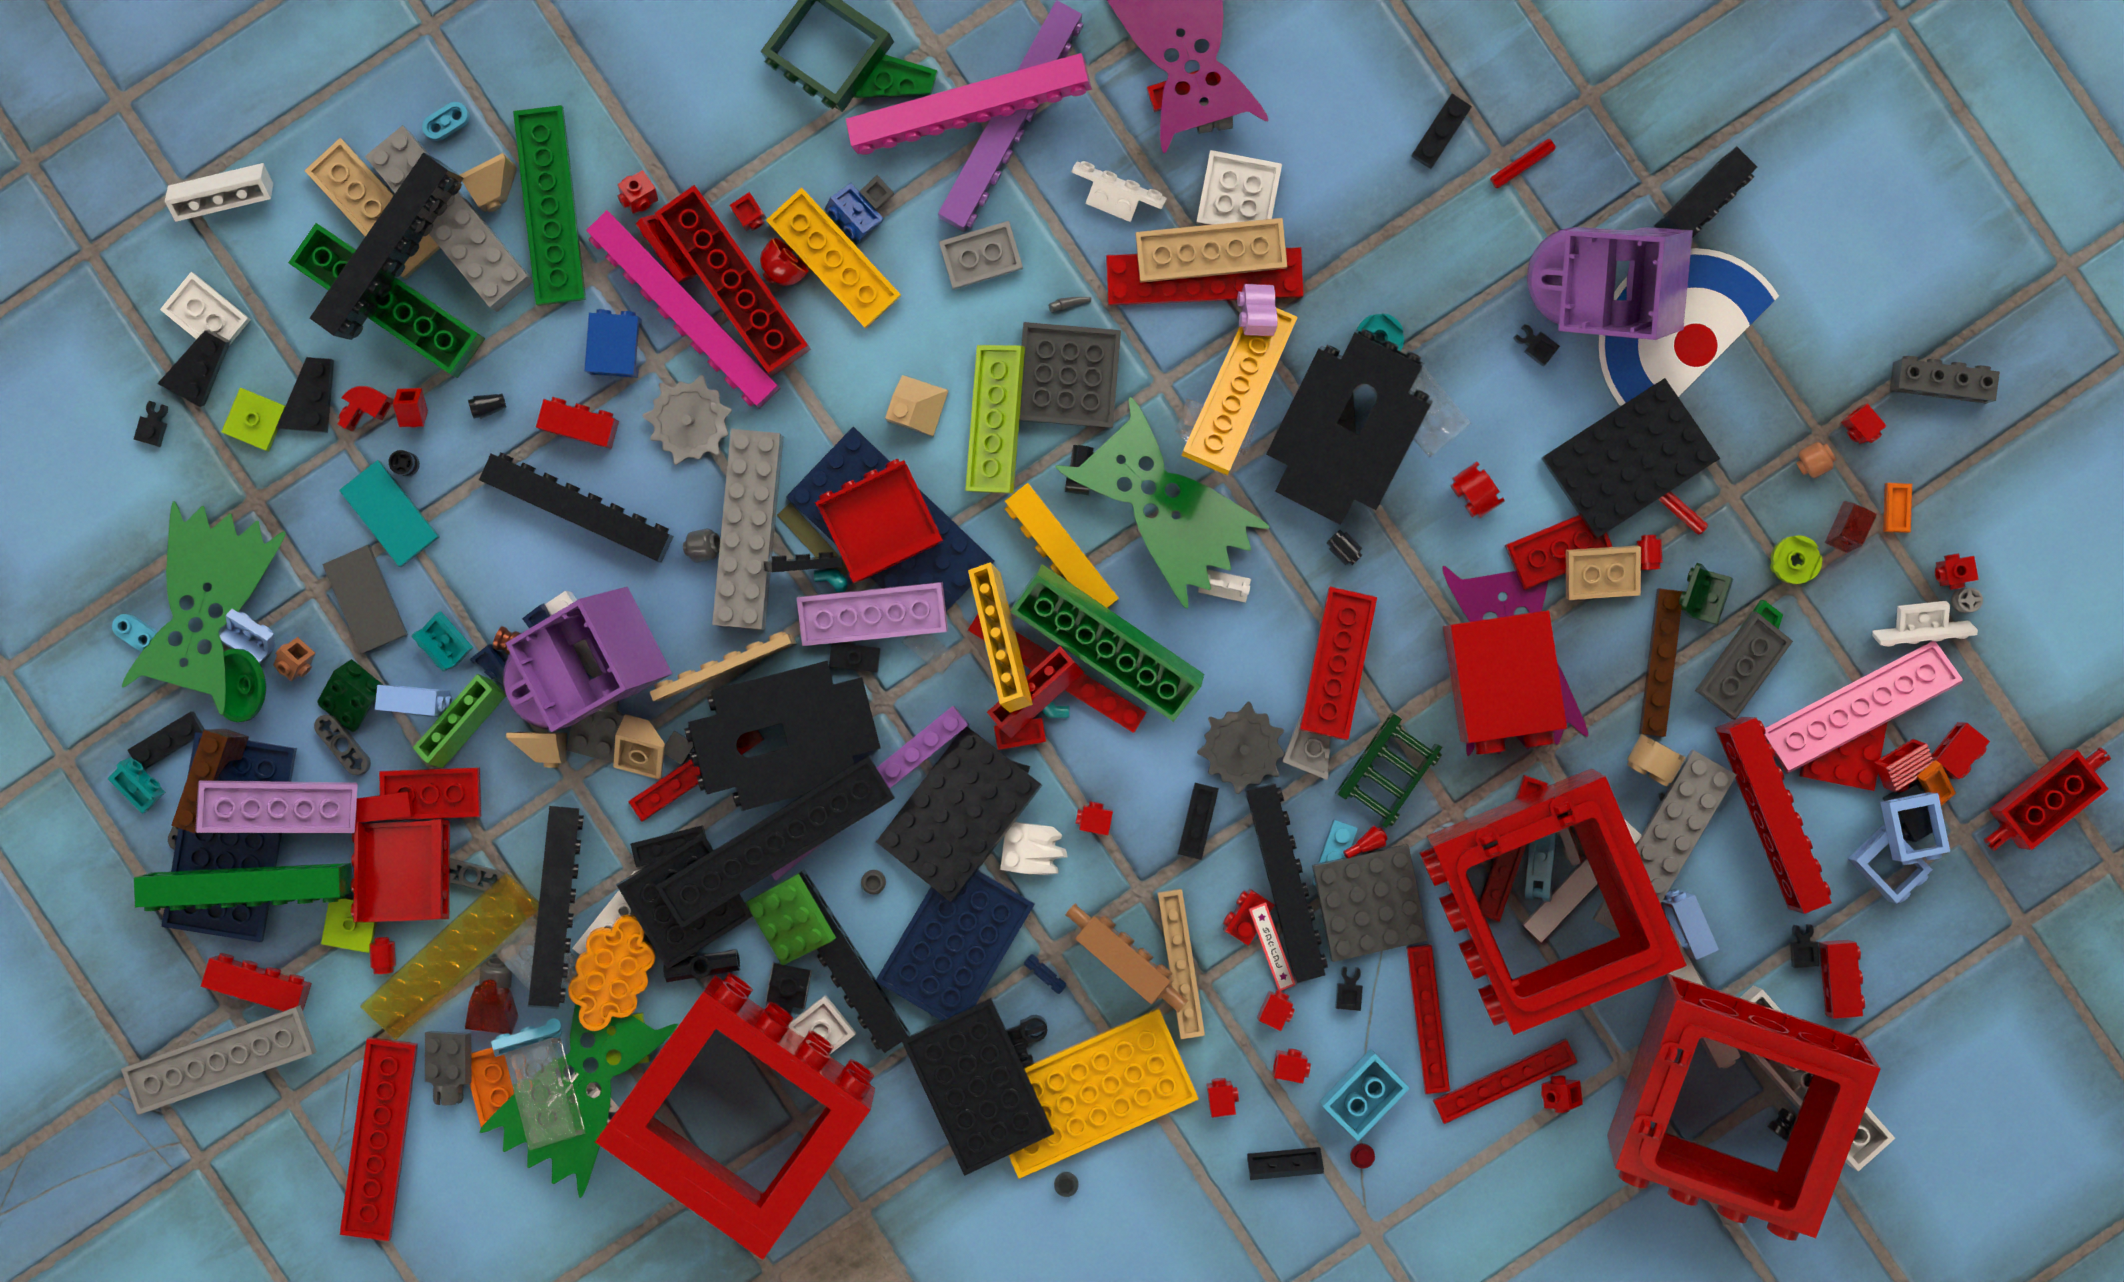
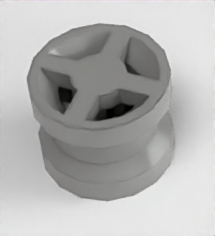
M1962 588L1953 593L1951 604L1958 612H1974L1983 604V597L1979 590L1975 588Z

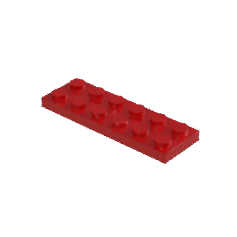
M1331 586L1328 588L1299 730L1345 741L1349 740L1377 597Z

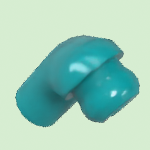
M837 569L814 570L815 582L828 581L837 593L847 590V579Z
M1051 702L1041 711L1048 718H1069V706H1056Z

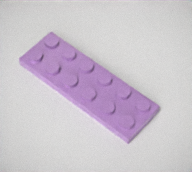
M943 582L797 597L802 646L948 631Z
M198 781L196 833H354L358 784L349 782Z

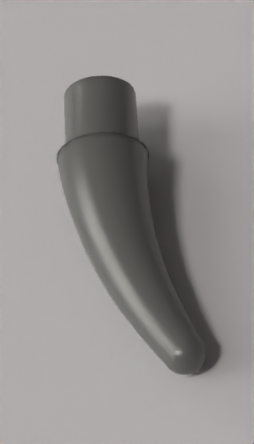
M1091 297L1061 298L1049 303L1048 306L1051 313L1074 305L1091 302L1092 299Z

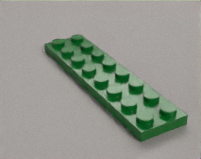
M558 105L513 111L536 305L586 300L564 107Z

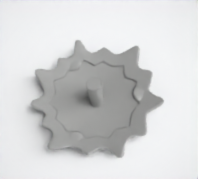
M700 375L691 384L680 381L673 388L660 383L661 395L653 400V410L642 415L644 419L654 426V432L650 440L662 441L663 451L672 452L675 465L689 457L701 459L706 452L720 455L719 441L729 435L725 425V418L732 412V409L720 403L719 391L708 389L703 375Z

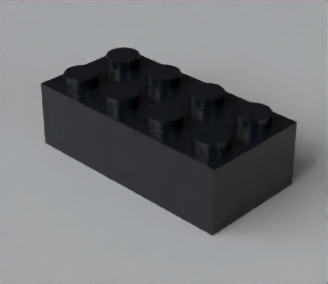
M1736 146L1722 157L1654 226L1665 229L1693 230V238L1706 222H1709L1718 214L1721 207L1737 195L1736 192L1755 177L1752 172L1757 166Z

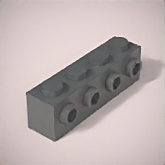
M1903 356L1902 359L1893 362L1890 391L1987 404L1996 401L2000 372L1992 371L1990 366L1978 365L1975 368L1966 367V363L1952 362L1951 365L1942 364V360L1927 359V362L1918 361V357Z

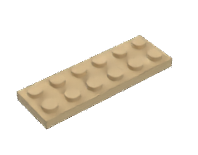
M341 138L304 170L364 236L368 234L394 196ZM429 234L421 239L416 254L409 257L404 264L405 269L401 274L404 279H407L440 249Z
M1283 218L1135 233L1140 283L1287 268Z
M779 632L769 636L770 641L767 643L758 641L746 646L747 651L743 653L734 651L724 655V661L718 663V661L713 660L700 666L701 670L698 672L695 670L683 672L677 675L679 680L659 682L654 685L655 690L650 691L652 700H665L796 645L793 635Z

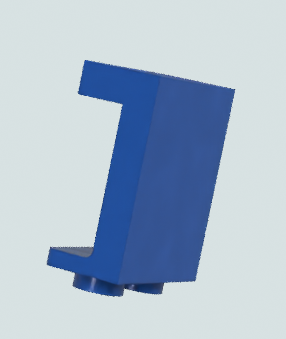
M597 309L596 313L589 312L585 372L590 375L638 378L639 368L636 367L639 325H642V319L636 316L635 312L621 311V315L611 314L610 310Z

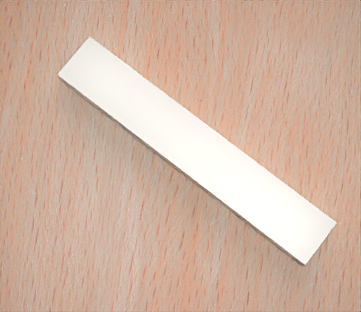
M1625 820L1632 839L1636 844L1642 835ZM1585 859L1553 891L1551 902L1544 901L1522 924L1539 942L1542 943L1597 885L1588 860Z

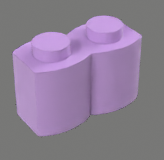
M1244 284L1242 292L1239 291L1237 296V305L1241 306L1242 310L1239 315V326L1243 327L1244 335L1274 336L1277 328L1274 286Z

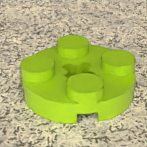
M1801 535L1786 537L1773 548L1770 558V569L1785 583L1793 585L1806 583L1818 575L1822 567V555H1820L1817 549L1819 547L1812 539ZM1799 554V559L1802 561L1801 565H1792L1791 556Z

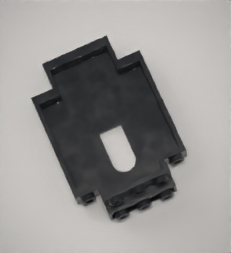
M1366 329L1354 332L1343 356L1339 354V349L1331 345L1318 348L1266 455L1288 465L1275 492L1339 525L1343 523L1354 500L1377 510L1433 401L1429 400L1430 395L1418 389L1415 392L1411 391L1425 364L1420 361L1421 357L1410 351L1405 354L1397 350L1399 346L1388 340H1385L1383 343L1375 339L1376 335ZM1368 384L1375 389L1377 400L1360 434H1357L1337 424L1354 389L1358 385Z
M828 661L711 690V696H708L707 700L710 711L715 710L716 715L690 721L687 723L688 728H684L687 742H692L695 750L690 753L694 767L699 766L701 776H697L700 791L705 790L706 795L735 787L736 792L732 793L735 806L740 807L741 811L804 795L854 765V755L881 749L863 678L860 677L833 684ZM782 724L788 748L753 757H745L738 752L736 744L742 734Z

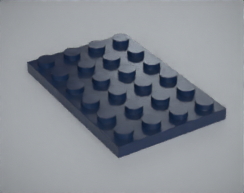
M977 870L953 903L930 887L875 982L941 1021L976 1005L1035 903L980 870Z

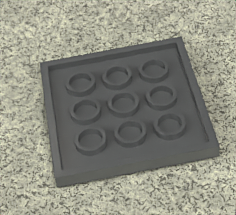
M1024 322L1022 346L1025 347L1019 421L1113 428L1121 330Z
M1408 844L1358 854L1349 859L1345 857L1312 865L1332 962L1428 941Z

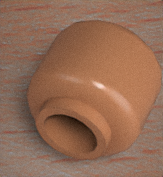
M1815 442L1799 452L1798 457L1800 461L1796 464L1803 475L1808 473L1810 477L1817 478L1833 469V462L1836 461V458L1827 443L1822 445L1820 442Z

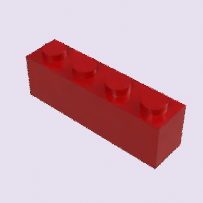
M1059 646L1026 676L1033 705L1009 712L998 701L987 713L999 728L1012 738L1082 675L1084 671Z
M225 953L209 958L200 987L280 1011L301 1006L302 1011H304L312 983L304 981L305 978L303 976L295 974L286 976L281 974L279 969L272 967L263 969L257 967L258 964L256 962L248 960L239 962L234 960V956Z

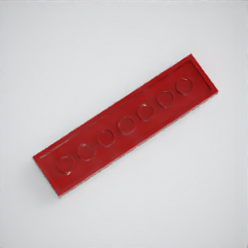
M1301 247L1286 248V269L1140 283L1137 254L1106 255L1108 305L1237 300L1238 292H1242L1244 284L1273 285L1275 299L1302 298Z
M369 1037L366 1040L340 1235L382 1241L391 1240L418 1043Z

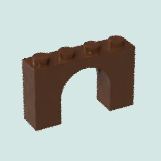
M228 729L203 730L171 826L196 833L198 781H217L221 771L228 762L241 760L249 736Z

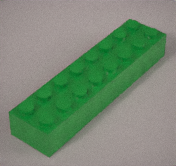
M315 223L288 263L326 290H329L356 249L326 228ZM395 277L390 284L391 290L385 297H381L377 303L376 312L369 319L450 375L458 378L485 338Z
M1043 564L1016 599L1010 611L1173 722L1202 686L1204 673Z
M351 863L151 872L134 877L135 908L144 907V911H159L160 908H168L170 906V910H183L186 907L195 905V909H206L219 905V903H221V908L236 907L238 904H244V902H246V906H261L262 903H269L270 901H272V905H284L297 900V904H308L320 900V898H323V903L338 902L339 899H345V895L352 893Z

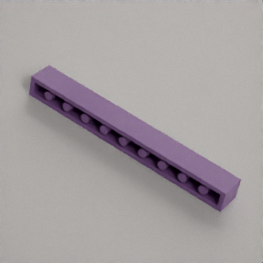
M1056 0L1017 71L1067 57L1072 48L1070 42L1073 36L1078 37L1084 26L1082 14ZM1023 108L1016 110L1008 116L998 115L991 117L939 210V219L963 232L966 231L967 227H973L978 217L975 214L979 206L983 207L990 195L987 191L991 184L994 186L997 184L1001 176L999 170L1002 164L1009 162L1013 154L1011 148L1015 142L1019 143L1025 132L1022 128L1026 121L1031 122L1037 111L1036 108Z
M955 706L949 708L877 767L889 788H892L969 725ZM821 844L772 873V877L778 880Z

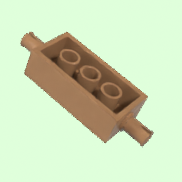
M1076 903L1067 911L1065 916L1069 917L1081 928V932L1075 938L1081 945L1147 1002L1154 1004L1158 999L1162 998L1177 1010L1178 1013L1188 1000L1171 987L1174 980L1170 977L1172 972L1163 964L1157 966L1152 962L1153 956L1143 947L1137 949L1133 945L1135 940L1126 932L1119 933L1114 929L1116 924L1107 916H1093L1091 918Z

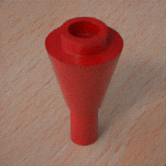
M1373 825L1355 845L1343 851L1344 856L1349 859L1359 853L1386 847L1387 835L1382 828H1377Z

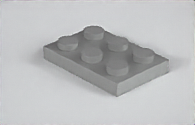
M1009 221L939 241L953 290L1023 269Z

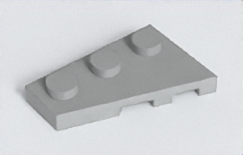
M1301 712L1281 762L1328 780L1330 737L1299 730L1302 717Z

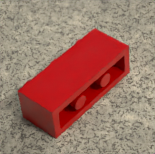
M552 397L551 401L543 399L536 428L612 449L619 421L613 418V413L599 410L598 414L589 412L590 407L577 403L575 407L567 406V401Z
M1851 940L1819 942L1825 1015L1833 1019L1862 1017L1863 1009H1865V999L1861 994L1863 975L1861 970H1859L1858 960L1861 959V951L1857 942Z

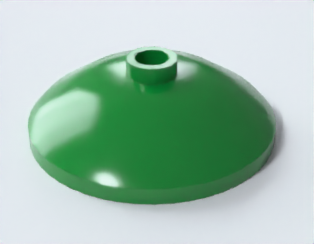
M239 648L224 651L226 701L222 715L233 722H246L253 719L259 713L266 696L265 674L258 660L250 652Z

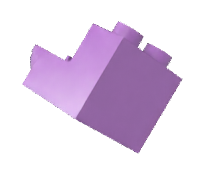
M1573 227L1559 230L1545 238L1535 249L1530 259L1527 271V284L1531 299L1537 309L1547 319L1559 324L1558 331L1657 340L1682 331L1684 329L1693 230L1650 227L1634 230ZM1617 261H1630L1627 275V300H1614Z
M628 586L578 599L505 643L510 651V655L504 667L503 685L509 704L523 720L533 726L550 730L551 732L572 726L607 705L636 695L672 674ZM582 640H586L595 661L603 673L590 680L573 647L574 644Z

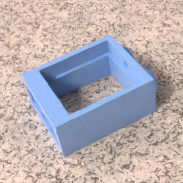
M377 685L375 710L441 716L453 702V698L450 696V691L399 685Z
M1927 792L1880 802L1892 860L1901 861L1902 865L1918 863V858L1926 857L1927 860L1942 858V853L1950 852L1938 793ZM1928 806L1936 846L1906 852L1898 811Z
M1882 825L1848 860L1887 901L1897 904L1898 902L1905 901L1911 895L1910 891L1916 885L1923 884L1933 869L1922 858H1918V863H1914L1917 869L1893 891L1868 865L1889 843L1886 827ZM1904 840L1906 852L1914 851Z
M1678 889L1667 892L1661 906L1688 957L1697 960L1718 951V946L1696 896L1685 891H1679Z

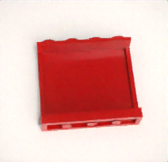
M895 459L885 465L886 469L877 472L876 469L863 475V480L857 483L851 480L841 485L842 490L834 494L832 491H828L820 495V500L815 502L854 584L944 542L905 460L900 462L899 459Z
M435 819L415 822L355 823V832L352 833L354 853L351 858L354 868V878L351 881V889L354 893V903L351 905V915L354 917L353 922L449 919L450 821Z

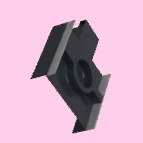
M773 963L765 1002L778 1004L790 1015L792 1014L793 1007L804 1010L812 970Z

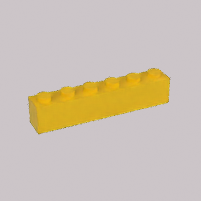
M1028 483L1005 500L1007 507L1004 508L1012 520L1018 518L1022 523L1020 530L1027 539L1033 537L1038 545L1035 546V549L1044 559L1048 556L1053 564L1050 568L1059 576L1063 575L1066 581L1106 608L1119 599Z
M991 562L968 570L999 703L1009 712L1031 706L1033 703L1001 572Z

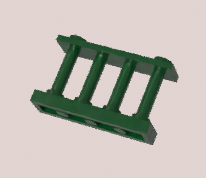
M1390 713L1335 792V794L1345 800L1348 796L1350 798L1355 797L1383 818L1379 824L1385 828L1388 825L1393 826L1400 816L1397 812L1429 766H1434L1442 756L1440 750L1443 748L1438 744H1434L1430 749L1405 732L1399 724L1402 719L1394 713ZM1390 736L1393 738L1396 736L1425 757L1417 769L1387 749L1388 746L1385 743ZM1376 756L1379 758L1383 757L1411 777L1403 789L1373 769L1374 766L1371 763ZM1362 776L1364 778L1369 777L1397 797L1389 809L1359 789L1360 786L1357 783Z

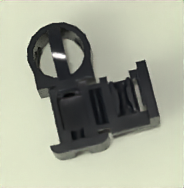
M1031 1015L1020 1020L1021 1025L1006 1029L1019 1058L1028 1057L1021 1060L1024 1067L1034 1064L1032 1055H1028L1026 1049L1029 1047L1028 1044L1040 1041L1047 1035V1022L1040 1015ZM1033 1020L1043 1023V1025L1037 1028L1026 1030L1027 1024ZM1043 1031V1032H1042L1040 1035H1038V1036H1033V1035H1032V1034H1035V1033H1038V1032Z

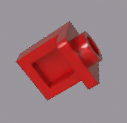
M750 192L729 205L746 232L750 229L752 231L756 230L764 224L763 220L766 219V216Z

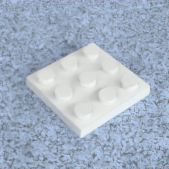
M1210 150L1196 224L1214 225L1272 219L1282 164Z

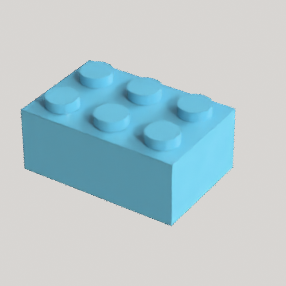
M1370 1049L1319 1102L1330 1115L1359 1141L1410 1088Z

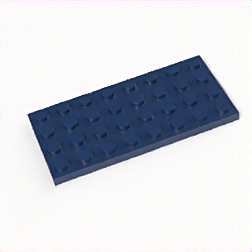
M853 426L786 498L834 542L824 518L815 502L820 500L819 496L828 491H832L834 494L842 490L841 485L851 480L857 483L864 479V474L876 469L877 472L886 469L885 465L890 461ZM919 489L944 542L870 578L881 588L943 582L947 612L972 586L968 570L990 562L993 564L995 561Z
M195 732L188 775L202 732ZM248 740L242 759L228 762L221 771L217 781L291 782L297 748ZM178 828L171 871L276 866L282 833H192ZM244 902V904H238L236 907L221 908V903H219V905L206 909H195L194 905L183 910H170L169 906L164 908L161 927L263 942L270 902L262 903L261 906H246V902Z

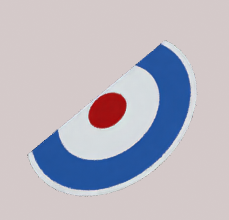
M1692 248L1684 329L1682 331L1657 340L1599 335L1601 368L1612 395L1618 404L1622 406L1666 378L1679 397L1779 295L1767 279L1746 262L1720 251ZM1627 277L1615 290L1614 300H1627Z

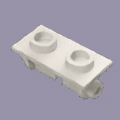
M1207 569L1211 590L1199 587L1198 593L1246 603L1247 595H1249L1250 578Z

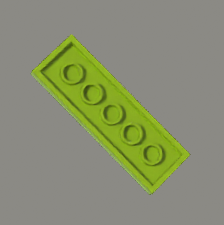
M977 345L965 491L1014 494L1025 347Z

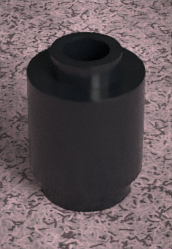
M1340 529L1326 542L1330 546L1329 550L1344 565L1348 563L1353 565L1362 556L1360 553L1362 547L1347 532L1343 533Z

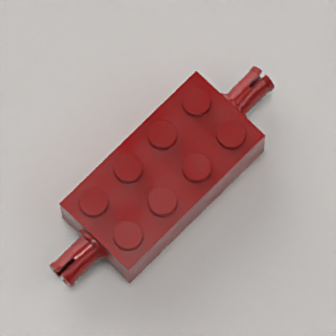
M2098 748L2085 759L2078 750L2064 749L1989 809L1999 822L2000 827L1988 837H1985L1984 842L1986 844L1989 842L1990 844L1987 846L1996 851L2011 838L2018 848L2033 850L2109 789L2095 771L2111 760L2110 755L2104 756L2107 752L2102 748Z

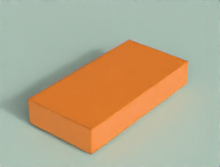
M1885 483L1883 532H1911L1912 484Z
M1936 760L1917 775L1925 793H1938L1941 806L1956 794L1942 764Z

